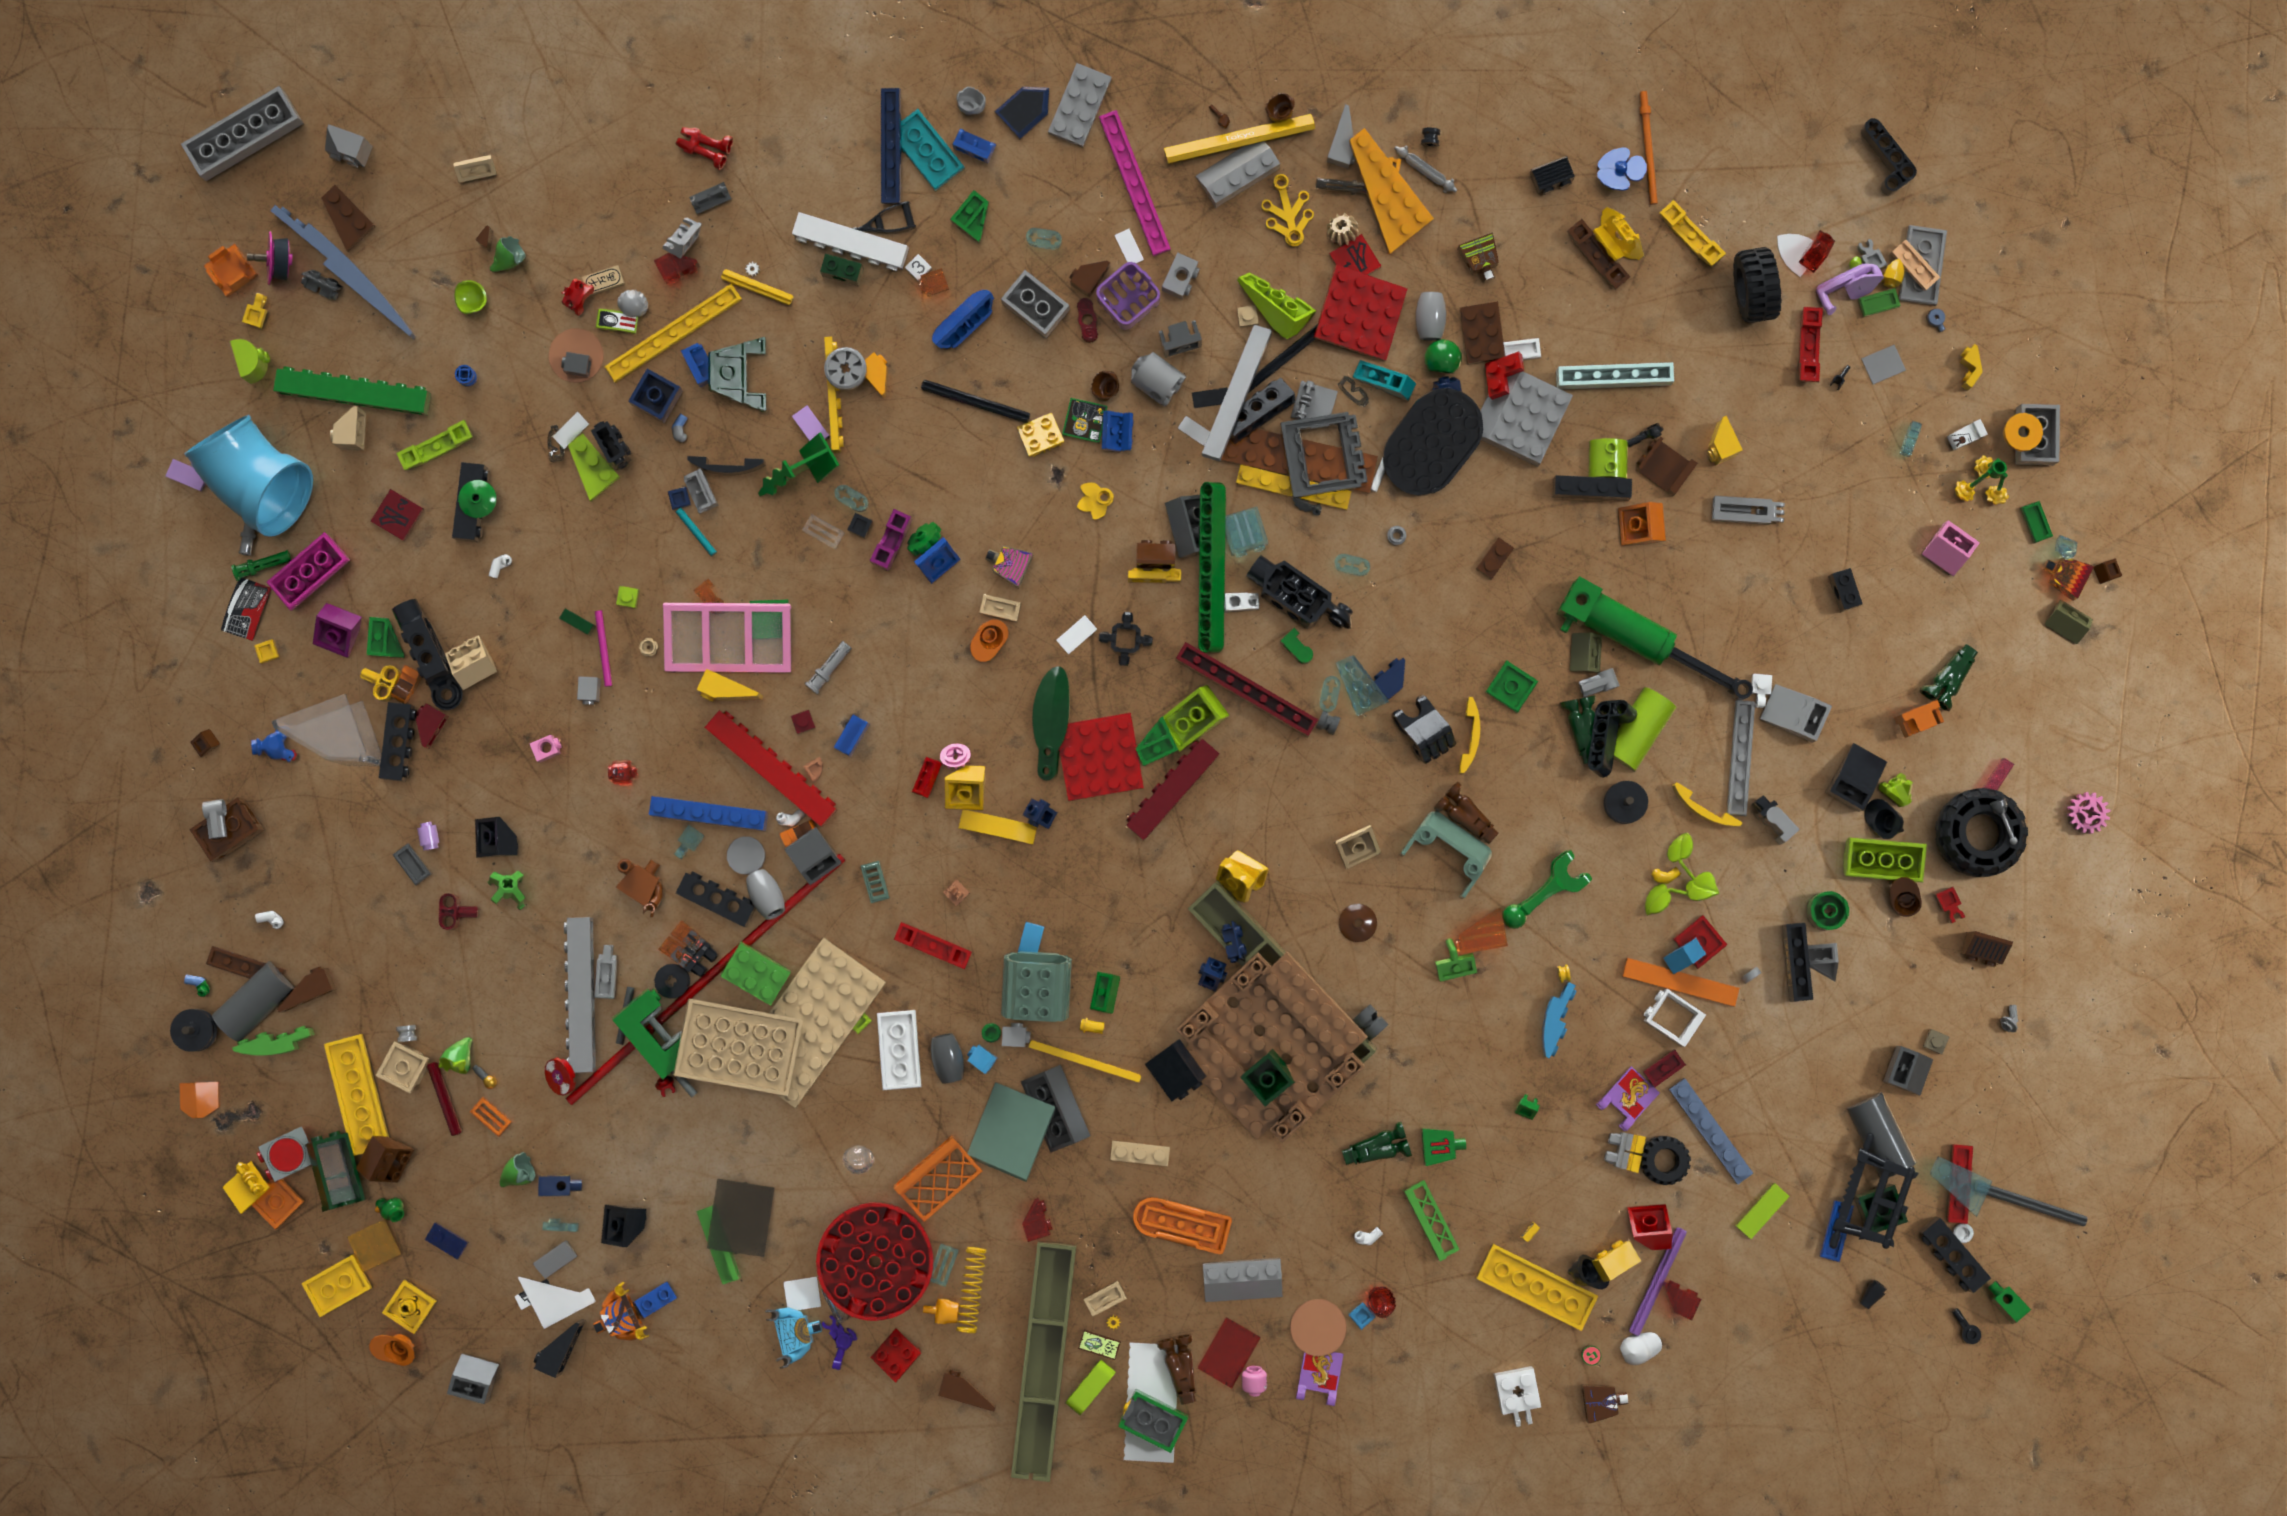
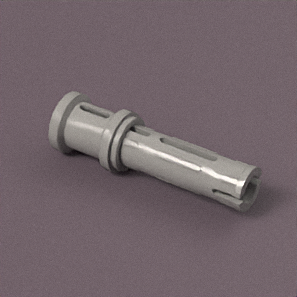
M842 641L820 669L815 670V674L809 682L804 684L818 695L819 689L825 682L830 680L829 676L852 648Z

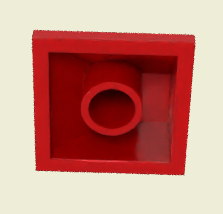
M1666 1204L1627 1207L1634 1240L1651 1250L1672 1249V1229Z

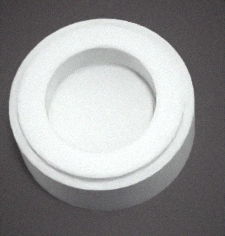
M1959 1223L1953 1228V1233L1961 1243H1967L1973 1238L1974 1233L1970 1225Z

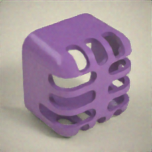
M1127 262L1102 282L1096 291L1098 303L1118 326L1124 330L1131 329L1143 317L1148 315L1153 307L1156 308L1160 303L1159 289L1152 282L1151 277L1134 262ZM1122 272H1125L1136 286L1134 291L1129 290L1120 279ZM1138 272L1141 279L1139 282H1134L1133 277ZM1117 280L1126 291V298L1120 297L1112 287L1114 281ZM1146 281L1148 288L1142 291L1140 286ZM1106 288L1118 299V305H1112L1105 297L1103 291ZM1153 289L1156 296L1150 300L1147 295ZM1139 296H1145L1150 304L1144 307L1138 300ZM1131 303H1136L1141 309L1137 315L1130 308ZM1127 310L1133 318L1126 321L1121 312Z

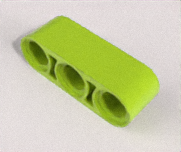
M1100 1360L1067 1399L1065 1404L1078 1415H1081L1116 1372L1104 1361Z

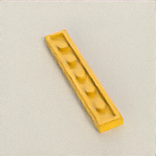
M1034 1040L1030 1041L1029 1048L1132 1081L1140 1082L1141 1079L1140 1074Z

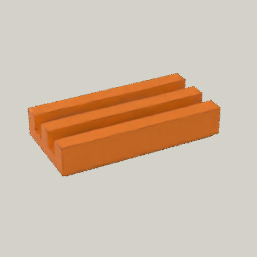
M484 1097L470 1111L498 1137L512 1123L509 1118ZM482 1103H484L497 1116H499L505 1122V1124H502L496 1117H494L488 1110H486L482 1106ZM477 1109H480L486 1116H488V1117H489L494 1123H496L501 1129H500V1130H497L491 1123H489V1122H488L483 1116H481L476 1110H477Z

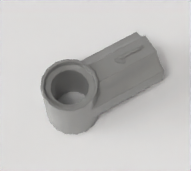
M1613 668L1578 682L1583 697L1620 686Z
M220 799L203 802L202 811L205 819H207L209 839L227 837L225 824L227 808L225 801Z

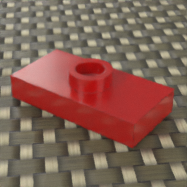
M928 757L925 758L912 793L925 798L929 797L942 762Z

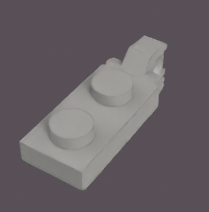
M604 945L603 955L599 954L597 959L595 998L615 999L617 955H613V945Z

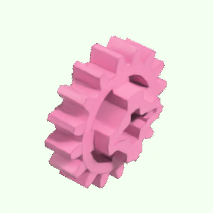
M2085 792L2083 796L2081 794L2076 795L2077 800H2071L2073 806L2067 807V809L2071 810L2067 817H2072L2069 824L2075 823V830L2081 828V833H2086L2088 830L2089 834H2093L2094 830L2096 832L2101 831L2100 826H2107L2104 820H2110L2106 813L2111 811L2105 808L2108 802H2101L2103 800L2102 796L2096 798V793H2092L2089 796V793ZM2087 800L2085 806H2079L2081 802ZM2089 810V812L2092 813L2093 816H2088V814L2084 811ZM2093 820H2098L2096 824L2090 826Z

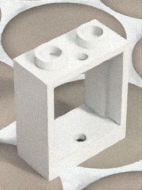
M1660 990L1654 998L1656 1000L1654 1006H1649L1644 1013L1646 1017L1644 1022L1681 1047H1685L1706 1014L1670 990ZM1666 997H1669L1694 1014L1679 1038L1652 1020Z

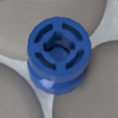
M461 365L455 370V378L463 386L471 387L476 383L477 374L468 365Z

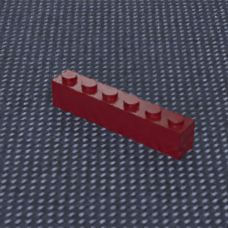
M1201 739L1200 742L1196 740L1191 745L1190 749L1192 751L1187 756L1184 754L1177 761L1179 766L1175 770L1171 768L1164 776L1166 778L1165 782L1162 785L1158 783L1151 791L1154 794L1150 799L1146 797L1139 805L1141 809L1137 813L1132 812L1126 819L1128 822L1126 826L1143 841L1220 755L1204 739Z

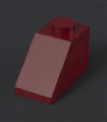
M426 703L418 709L416 723L422 746L430 749L449 716Z

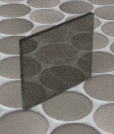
M717 1179L707 1249L764 1257L774 1188L748 1184L747 1182Z

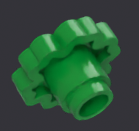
M934 522L930 524L925 523L920 526L916 533L910 536L907 542V550L914 556L923 555L939 541L941 528Z

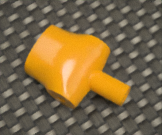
M938 1298L936 1306L924 1305L923 1313L935 1314L934 1323H957L960 1304L948 1299Z

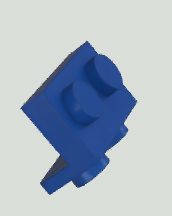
M1103 411V450L1115 452L1131 450L1133 442V413Z

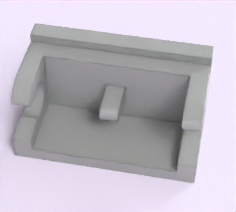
M684 218L683 222L689 224L690 227L681 223L676 232L671 237H668L662 249L681 259L699 237L702 226L700 222L697 223L689 218Z
M701 468L684 476V482L699 514L719 506Z

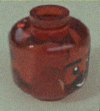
M614 760L608 766V778L615 785H629L633 782V778L637 777V767L633 766L630 760Z

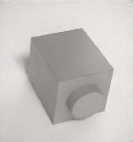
M578 677L577 700L582 701L583 705H594V702H599L601 679L598 677Z

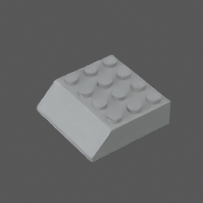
M1522 371L1507 377L1509 394L1493 400L1488 394L1481 409L1483 419V435L1481 440L1538 467L1573 395Z

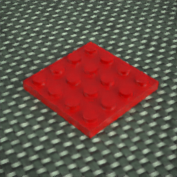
M1335 265L1314 338L1386 361L1408 288L1340 265Z
M1131 713L1068 723L1064 742L1059 749L1068 801L1144 788L1139 757L1136 751L1137 746Z

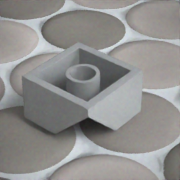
M328 124L325 151L330 155L329 157L336 161L343 159L347 161L348 165L356 168L358 166L365 167L373 146L363 136Z

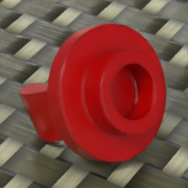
M666 1076L664 1079L660 1077L657 1080L655 1087L657 1090H660L663 1097H666L665 1089L667 1088L671 1089L672 1093H675L674 1079L672 1077Z

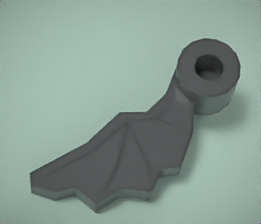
M1292 498L1299 510H1304L1305 512L1312 511L1314 515H1320L1322 510L1320 504L1311 505L1308 501L1301 500L1300 498Z

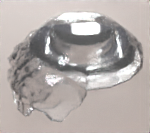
M861 1145L849 1148L842 1157L844 1166L848 1171L858 1175L870 1170L875 1159L872 1151Z

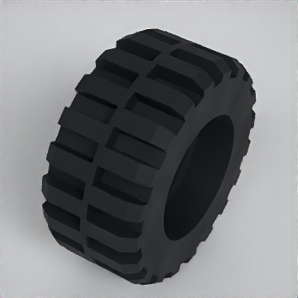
M1767 247L1742 250L1734 257L1733 277L1735 295L1742 319L1748 323L1774 320L1780 315L1782 298L1779 271L1774 254Z

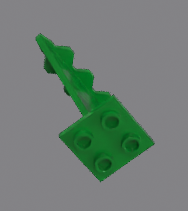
M821 432L799 450L804 460L790 467L787 461L784 460L782 461V470L775 468L772 470V478L768 476L763 478V487L758 492L759 496L765 494L775 495L778 486H785L788 480L807 469H810L816 482L819 483L839 466L836 457Z

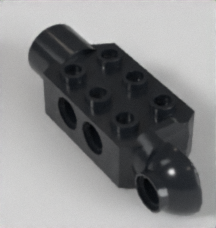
M1260 555L1246 575L1248 579L1262 588V598L1306 629L1314 627L1323 614L1327 615L1328 620L1338 628L1350 629L1352 626L1351 615L1353 611L1343 603L1335 605L1331 602L1332 593L1286 561L1275 565Z
M417 599L400 603L392 609V612L401 631H403L401 636L404 642L408 643L411 648L409 653L413 661L416 660L419 665L417 668L421 678H425V683L431 690L433 703L441 710L454 709L462 700V688L452 675L445 652L431 622L423 613ZM424 639V643L420 646L421 640ZM432 656L431 662L428 663L429 657ZM447 690L452 692V697L449 700L444 698V693Z

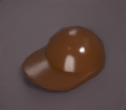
M1908 877L1898 878L1892 883L1890 898L1894 911L1903 917H1910L1918 913L1922 907V900L1917 883Z

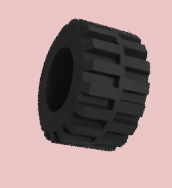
M1669 1136L1654 1137L1650 1142L1647 1141L1643 1154H1641L1640 1164L1644 1175L1649 1180L1661 1185H1673L1676 1182L1682 1181V1178L1686 1177L1688 1174L1687 1170L1691 1166L1689 1165L1691 1157L1685 1145L1678 1139ZM1662 1149L1671 1150L1676 1158L1674 1167L1668 1172H1661L1655 1166V1156Z

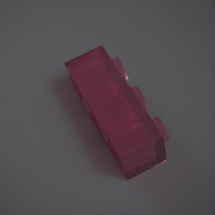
M2002 758L1983 788L1998 790L2014 764L2006 758Z

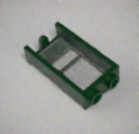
M340 1131L329 1133V1137L323 1139L322 1135L311 1138V1142L305 1144V1147H307L319 1192L322 1212L364 1201L365 1196L359 1173L356 1169L357 1166L348 1132L341 1134Z

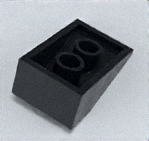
M581 1319L546 1348L541 1350V1352H538L534 1359V1363H536L534 1369L554 1378L560 1376L564 1371L586 1320Z

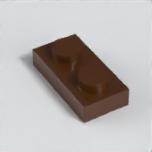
M1498 537L1476 569L1492 580L1514 547Z

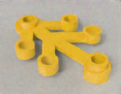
M1278 174L1274 178L1273 185L1279 190L1283 210L1273 205L1268 199L1262 202L1261 208L1264 212H1271L1286 221L1288 229L1278 224L1275 218L1267 219L1266 228L1284 235L1285 241L1289 246L1297 247L1304 240L1302 231L1307 223L1314 218V212L1311 209L1304 210L1303 218L1297 227L1294 219L1303 204L1309 201L1310 196L1307 191H1301L1291 209L1286 189L1289 183L1288 177L1284 174ZM1282 180L1284 185L1279 186L1277 182ZM1302 194L1307 195V199L1302 200L1300 196ZM1269 203L1271 207L1266 209L1263 205ZM1310 212L1312 216L1306 218L1305 213ZM1273 221L1275 225L1270 227L1268 222ZM1297 235L1298 239L1293 241L1291 236Z

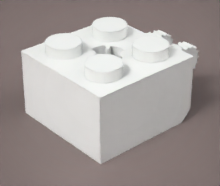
M1529 1366L1493 1373L1501 1413L1503 1415L1513 1413L1515 1425L1519 1427L1521 1426V1420L1518 1412L1525 1411L1526 1422L1528 1425L1533 1424L1530 1409L1541 1408L1534 1368ZM1516 1386L1522 1389L1518 1395L1513 1393V1389L1516 1390L1514 1388Z

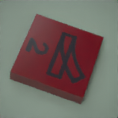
M390 489L371 522L405 541L424 509Z

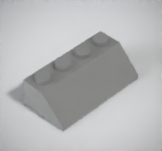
M1263 141L1243 146L1195 177L1214 207L1217 208L1279 170L1280 162L1271 148Z
M1280 1258L1203 1263L1205 1302L1283 1297Z

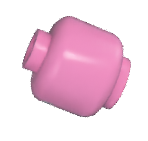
M1249 1366L1243 1371V1391L1254 1397L1260 1396V1393L1266 1391L1267 1373L1260 1366Z

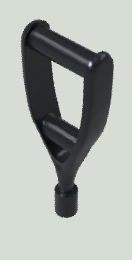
M905 201L885 208L866 224L860 227H852V229L886 234L915 229L916 225L914 224L910 209L911 203ZM902 207L907 226L897 229H884L881 216ZM874 222L876 224V228L872 227V224Z

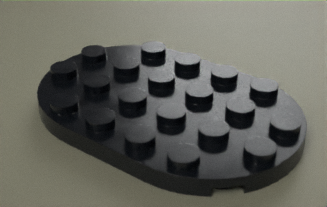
M1439 388L1425 393L1413 404L1388 437L1383 450L1384 468L1395 486L1409 494L1424 495L1435 493L1450 483L1476 450L1483 435L1482 414L1474 400L1459 390Z

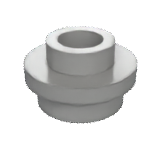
M1393 526L1389 529L1387 538L1391 544L1400 545L1406 539V531L1400 526ZM1396 532L1399 533L1400 538L1395 539L1393 537V534Z

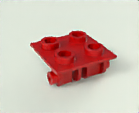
M895 1328L870 1358L896 1383L920 1356L921 1350Z

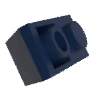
M1396 658L1388 665L1390 669L1385 673L1382 670L1373 677L1375 681L1372 684L1386 701L1403 688L1404 658L1400 660Z

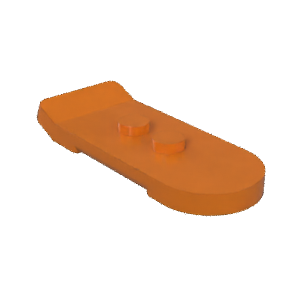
M1149 1197L1140 1201L1133 1214L1136 1228L1144 1235L1216 1254H1223L1232 1223V1218L1227 1215L1157 1197Z

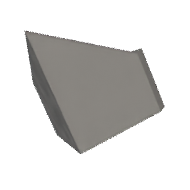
M1837 943L1808 945L1810 967L1835 982L1839 964Z

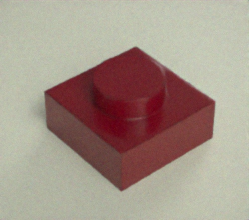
M810 710L791 716L797 734L816 728Z

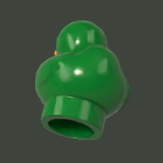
M397 1197L388 1201L385 1198H380L375 1203V1212L380 1213L382 1218L398 1222L404 1216V1204Z

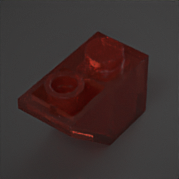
M1819 230L1802 254L1799 263L1814 273L1827 258L1835 240L1830 234Z
M667 253L654 260L666 284H674L681 279L680 277L686 274L691 275L700 267L696 259L682 256L680 259L671 253Z
M1039 1197L1035 1198L1022 1223L1028 1242L1049 1236L1051 1234L1050 1230H1053L1050 1218L1046 1219L1044 1214L1047 1211L1045 1201H1040Z
M1671 1280L1669 1283L1664 1282L1662 1286L1671 1311L1689 1320H1693L1702 1300L1697 1297L1698 1293L1688 1288L1687 1291L1679 1289L1680 1284Z

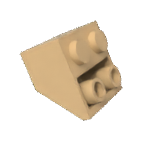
M479 635L445 653L452 675L463 690L497 672L494 662Z

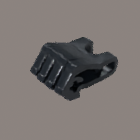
M1420 695L1415 701L1419 709L1417 717H1408L1402 710H1396L1392 713V719L1401 733L1414 742L1412 748L1416 757L1426 764L1431 761V757L1437 759L1441 756L1440 753L1445 754L1449 751L1448 747L1452 748L1457 743L1450 725L1438 713L1427 697Z

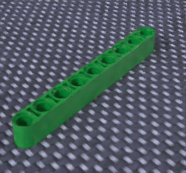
M1204 482L1200 488L1198 646L1200 651L1204 653H1219L1224 647L1226 488L1220 482Z

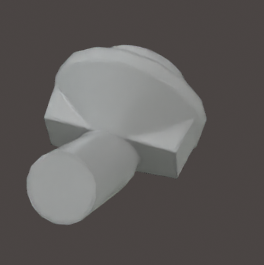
M2010 1005V1017H2002L2000 1022L2005 1031L2016 1032L2018 1030L2017 1022L2019 1021L2017 1005Z

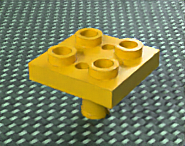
M403 1280L382 1313L411 1333L416 1334L437 1300L407 1280Z

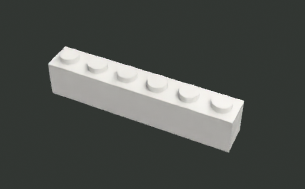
M798 212L792 232L797 241L807 243L808 240L814 242V246L825 249V246L831 247L832 251L838 254H843L844 251L850 253V257L861 260V257L869 259L868 263L879 266V263L886 264V268L897 271L898 268L903 270L909 250L907 245Z

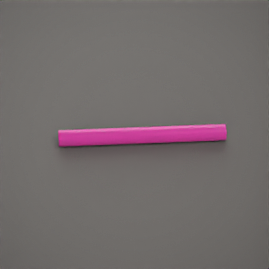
M602 610L595 611L603 678L605 687L612 686L603 613Z

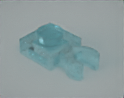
M549 1218V1221L543 1222L542 1230L578 1231L579 1223L560 1222V1218Z

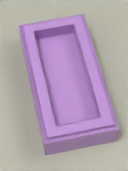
M808 405L792 416L809 441L820 432L825 440L830 437Z
M175 459L172 460L166 477L202 492L205 483L195 469Z

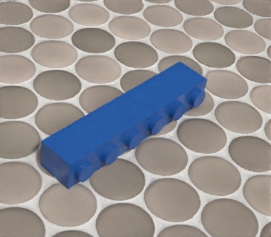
M651 796L649 815L653 817L766 831L768 819L767 811Z

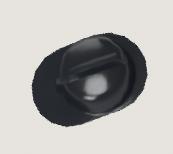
M1874 799L1867 804L1864 815L1866 822L1880 837L1891 839L1896 834L1904 831L1902 815L1886 801Z
M1584 1254L1579 1256L1578 1261L1574 1262L1572 1268L1568 1270V1274L1572 1275L1575 1283L1580 1286H1590L1600 1290L1607 1288L1609 1281L1603 1282L1592 1263L1595 1259Z

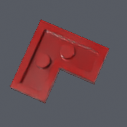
M1519 351L1485 364L1488 393L1492 400L1509 394L1507 377L1524 371L1523 357Z

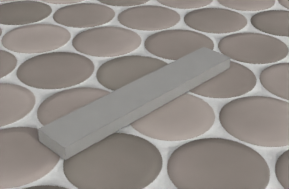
M1735 700L1727 813L1730 815L1747 816L1755 713L1754 701Z

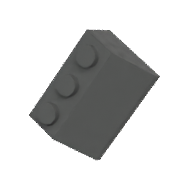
M1200 495L1181 496L1166 502L1165 506L1179 558L1199 555Z

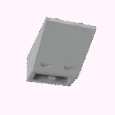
M1775 684L1760 720L1813 743L1817 741L1832 706L1816 698Z

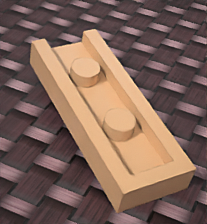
M1904 240L1891 252V255L1896 260L1901 259L1904 269L1924 291L1940 278L1907 240Z

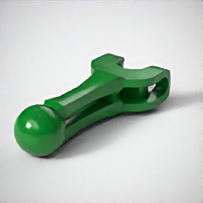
M1566 850L1552 860L1550 877L1534 894L1518 905L1512 904L1504 909L1502 919L1507 927L1512 929L1522 927L1527 920V915L1552 895L1562 890L1579 892L1592 881V876L1589 873H1581L1574 878L1569 876L1567 868L1575 857L1572 850Z

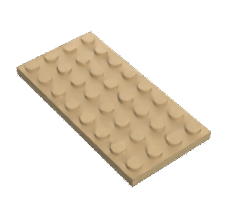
M826 938L821 940L769 1012L770 1014L803 1020L788 1096L776 1094L794 1108H797L854 1026L886 984L884 980Z

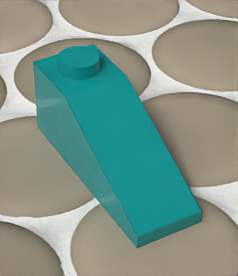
M1360 360L1353 375V378L1408 401L1416 386V383L1408 375Z

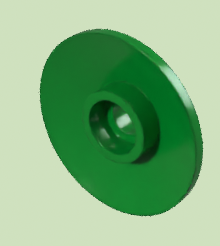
M473 480L462 487L459 492L458 502L461 510L466 515L472 518H483L494 510L497 503V495L489 483L482 480ZM474 495H479L478 501L473 500Z

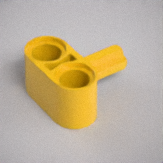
M388 665L381 670L380 674L364 668L361 671L360 678L375 684L373 688L374 697L387 702L392 699V690L402 673L398 668ZM394 670L395 677L389 680L388 672ZM386 687L387 695L381 697L380 690Z

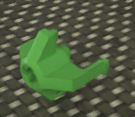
M494 871L489 877L488 884L491 886L494 883L497 886V892L493 895L491 901L497 905L502 898H512L518 903L517 908L521 910L525 906V896L517 886L518 882L521 883L523 881L524 875L517 871L513 875L503 876Z

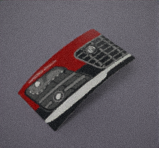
M240 578L228 604L221 630L253 641L271 587Z

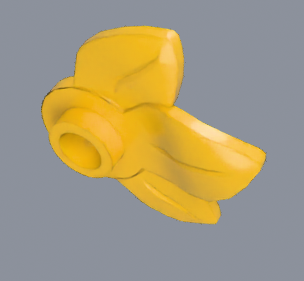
M1092 482L1082 484L1080 488L1085 496L1078 502L1077 508L1084 512H1091L1094 520L1102 518L1106 514L1107 507L1113 502L1114 496L1112 491L1108 488H1100L1099 485ZM1104 494L1108 496L1106 501L1100 499Z

